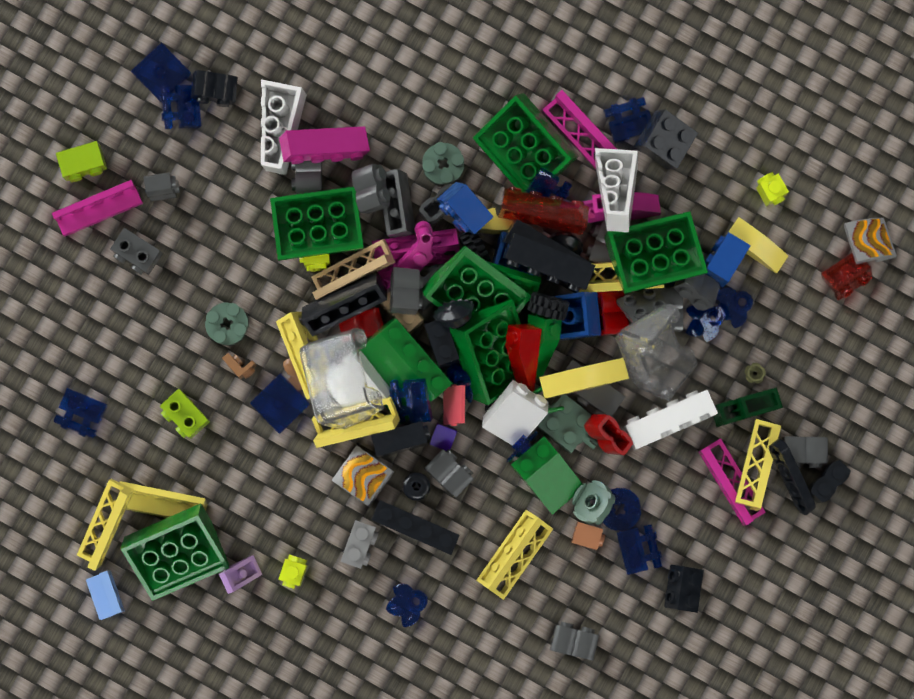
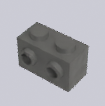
M126 228L122 230L110 248L115 253L113 255L115 259L123 264L125 261L131 263V269L140 275L143 272L149 275L163 255L160 250Z

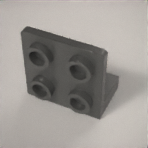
M657 288L642 289L616 300L617 305L632 323V337L636 344L675 329L674 309Z

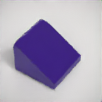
M437 424L430 445L445 451L451 450L457 431Z

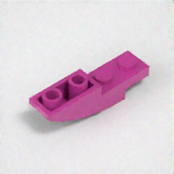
M634 192L631 220L661 215L658 195ZM601 194L592 195V200L573 203L574 222L576 225L605 220Z

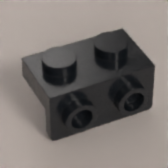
M670 565L664 607L698 613L704 570Z

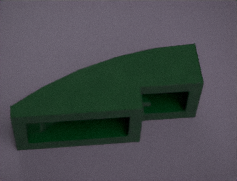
M777 387L717 404L715 408L718 414L714 415L713 418L717 428L781 409L783 406Z

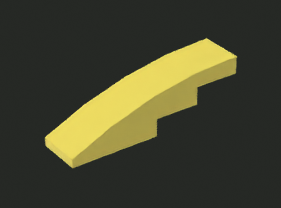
M624 358L539 378L544 398L547 399L627 380L629 376Z

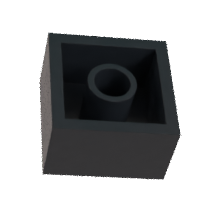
M666 109L655 110L634 147L665 169H677L698 132Z

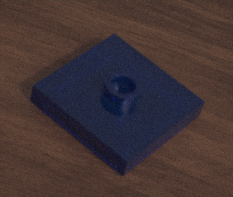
M162 42L131 70L132 74L160 102L191 75V72Z
M282 373L250 402L279 434L311 405Z

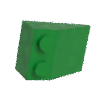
M545 436L510 465L552 515L573 498L577 489L583 485Z

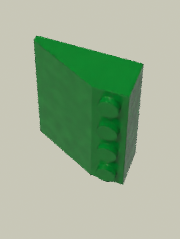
M524 93L515 95L473 137L475 142L527 201L579 157L575 150Z
M354 187L270 198L278 261L364 249L360 214L356 203Z
M690 211L631 225L629 232L607 231L604 237L610 260L624 294L708 273Z
M464 246L436 271L421 289L425 298L437 307L443 306L444 303H449L452 300L468 299V301H473L475 305L472 313L508 300H513L518 314L531 298V294L467 246Z
M508 300L472 313V318L461 328H449L472 399L485 405H490L496 401L511 381H516L506 349L508 325L521 324L513 300Z
M394 317L353 352L355 355L362 351L392 389L389 397L393 399L400 418V424L428 405L452 384Z
M201 503L125 536L121 546L122 553L152 601L226 570L230 566L212 521Z

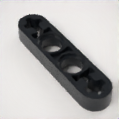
M777 439L769 445L770 454L795 507L803 515H808L816 508L813 497L790 448L783 440Z

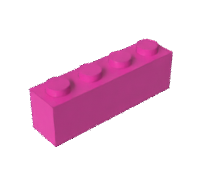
M365 126L286 130L279 137L283 162H291L292 164H300L304 161L320 163L330 159L332 162H338L347 158L357 161L363 159V156L370 151Z

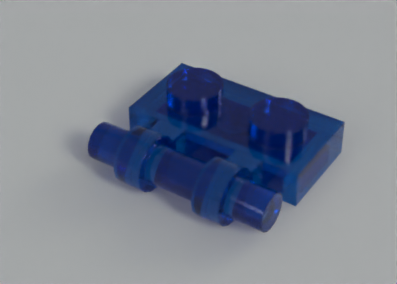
M177 85L175 93H170L169 86H161L160 102L163 105L161 117L162 121H164L165 129L173 128V120H178L179 129L200 128L202 126L200 105L196 102V99L191 98L192 85ZM171 102H176L177 112H172Z
M644 97L639 99L632 98L628 100L629 102L620 105L616 103L611 105V108L603 110L605 118L610 116L615 118L614 121L608 123L614 144L640 136L651 118L649 109L640 112L639 107L646 105ZM629 110L633 112V115L622 117L621 114Z
M541 167L519 200V204L535 214H538L540 209L543 208L546 210L543 217L550 220L552 215L558 212V206L562 200L566 199L570 194L569 190L572 184L565 181L562 187L557 186L560 178ZM551 193L555 194L556 196L552 202L547 201Z
M426 378L404 380L403 388L399 387L398 380L390 381L391 389L389 393L398 412L399 423L406 421V415H409L410 423L432 421L433 416ZM401 398H406L407 406H404L402 404Z
M67 388L59 405V408L65 410L66 413L64 417L57 414L54 418V423L61 425L63 429L68 430L69 428L79 432L78 435L94 438L97 430L90 428V424L94 422L100 425L108 405ZM74 414L84 418L82 424L72 421Z
M652 524L644 526L646 535L640 536L638 528L616 533L626 575L648 570L646 561L652 560L654 568L662 567L660 559L662 554L661 551H658L656 543L657 534L653 531ZM645 541L648 542L650 554L646 555L642 546V542Z

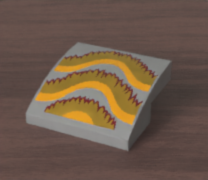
M884 218L862 219L844 224L856 265L873 260L880 262L897 257Z
M356 445L332 481L370 507L394 471Z

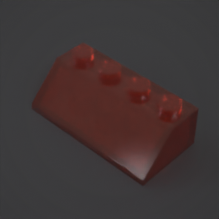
M509 187V189L505 188L503 191L498 218L512 221L518 219L526 224L582 235L588 224L589 206H585L584 202L577 200L567 202L563 201V198L559 196L548 198L542 196L540 192L530 191V193L521 192L520 188Z

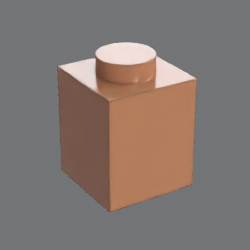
M577 522L571 543L597 550L598 546H603L605 535L602 534L603 529Z

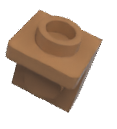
M227 353L222 357L224 362L240 380L243 377L245 379L249 378L255 372L254 368L257 365L253 360L242 368L241 366L244 363L236 354L232 357Z

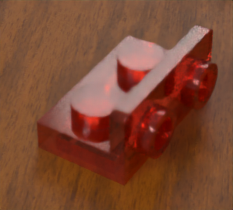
M853 253L822 272L821 277L835 292V298L839 301L850 296L858 287L868 284L872 279V268L867 262L856 265Z

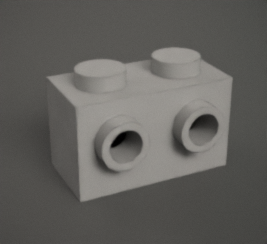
M355 520L340 562L362 569L363 565L367 566L371 554L368 553L370 545H375L379 534L375 532L376 527Z

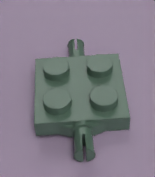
M563 394L556 403L548 404V408L563 406L564 410L548 413L537 426L539 430L570 454L582 442L587 444L592 450L597 446L598 442L591 438L584 428V424L592 416L589 412L566 394Z

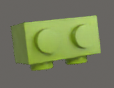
M97 141L56 153L62 177L66 181L77 182L82 180L83 176H97L102 174L103 170H107L101 145Z
M180 389L176 390L160 405L163 409L161 412L162 416L168 422L174 421L177 425L175 430L183 438L187 436L192 439L210 422Z

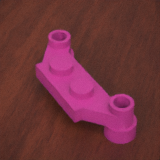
M421 221L416 224L415 233L417 241L393 267L419 269L421 271L434 257V253L431 251L433 230L430 223ZM393 267L390 271L387 268L378 271L387 289L390 287Z

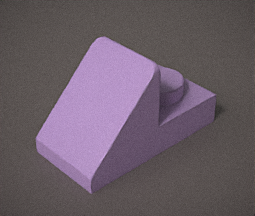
M253 555L230 565L228 569L223 570L219 574L228 594L262 575Z

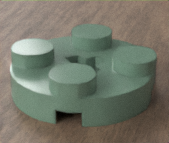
M438 142L431 146L425 152L422 159L424 174L430 182L439 186L455 183L464 171V157L461 151L449 143ZM446 159L449 167L440 169L438 161Z
M228 302L220 303L207 313L205 321L207 334L218 344L225 346L235 345L245 337L249 321L244 310L238 305ZM226 318L228 321H233L229 330L221 327V324L224 323L223 320Z
M593 480L592 483H584L573 496L574 515L584 523L599 525L610 513L612 505L615 503V496L612 494L611 489L600 481ZM596 499L595 504L591 506L590 501Z

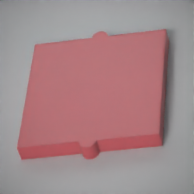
M452 384L451 387H448L443 392V425L457 426V424L465 423V385L457 386V384Z

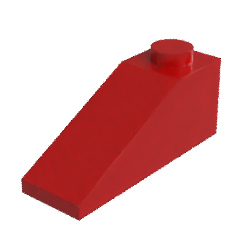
M530 324L508 325L506 349L517 383L526 385L533 392L535 390L542 329Z

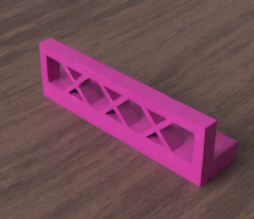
M563 90L556 94L555 99L542 110L595 169L594 144L602 149H616ZM558 104L563 109V117H554L549 110ZM565 121H574L577 124V132H568L565 129ZM580 136L589 137L592 140L591 148H584L579 144Z
M129 180L55 211L52 215L58 222L63 236L66 237L142 205L143 202L136 185L132 180Z
M456 228L433 232L431 251H433L434 257L426 266L444 264L460 251ZM416 234L385 239L396 263L417 241ZM380 240L372 241V244H374V243H376V242H378V241H380ZM381 246L375 249V259L385 255ZM455 250V254L453 255L444 254L447 251ZM396 263L386 268L390 271Z
M721 438L698 451L743 526L748 525L754 519L766 513L764 508L761 507L758 512L751 516L745 505L735 503L737 492L734 489V484L740 483V481L736 480V476L741 479L742 472ZM719 445L723 451L722 459L717 460L710 449ZM724 464L732 466L734 469L733 479L727 478L722 470ZM750 486L746 488L744 498L741 497V499L751 501L753 490Z

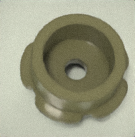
M759 363L748 365L744 371L746 380L750 383L755 382V384L761 383L766 375L765 369Z

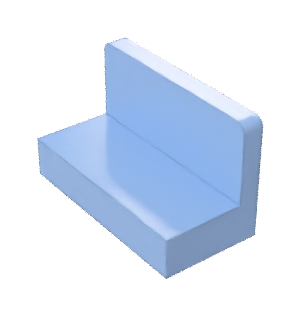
M111 570L101 572L99 575L86 579L100 620L125 612Z

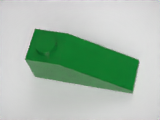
M533 314L528 315V324L542 329L536 378L543 377L559 343L562 320Z

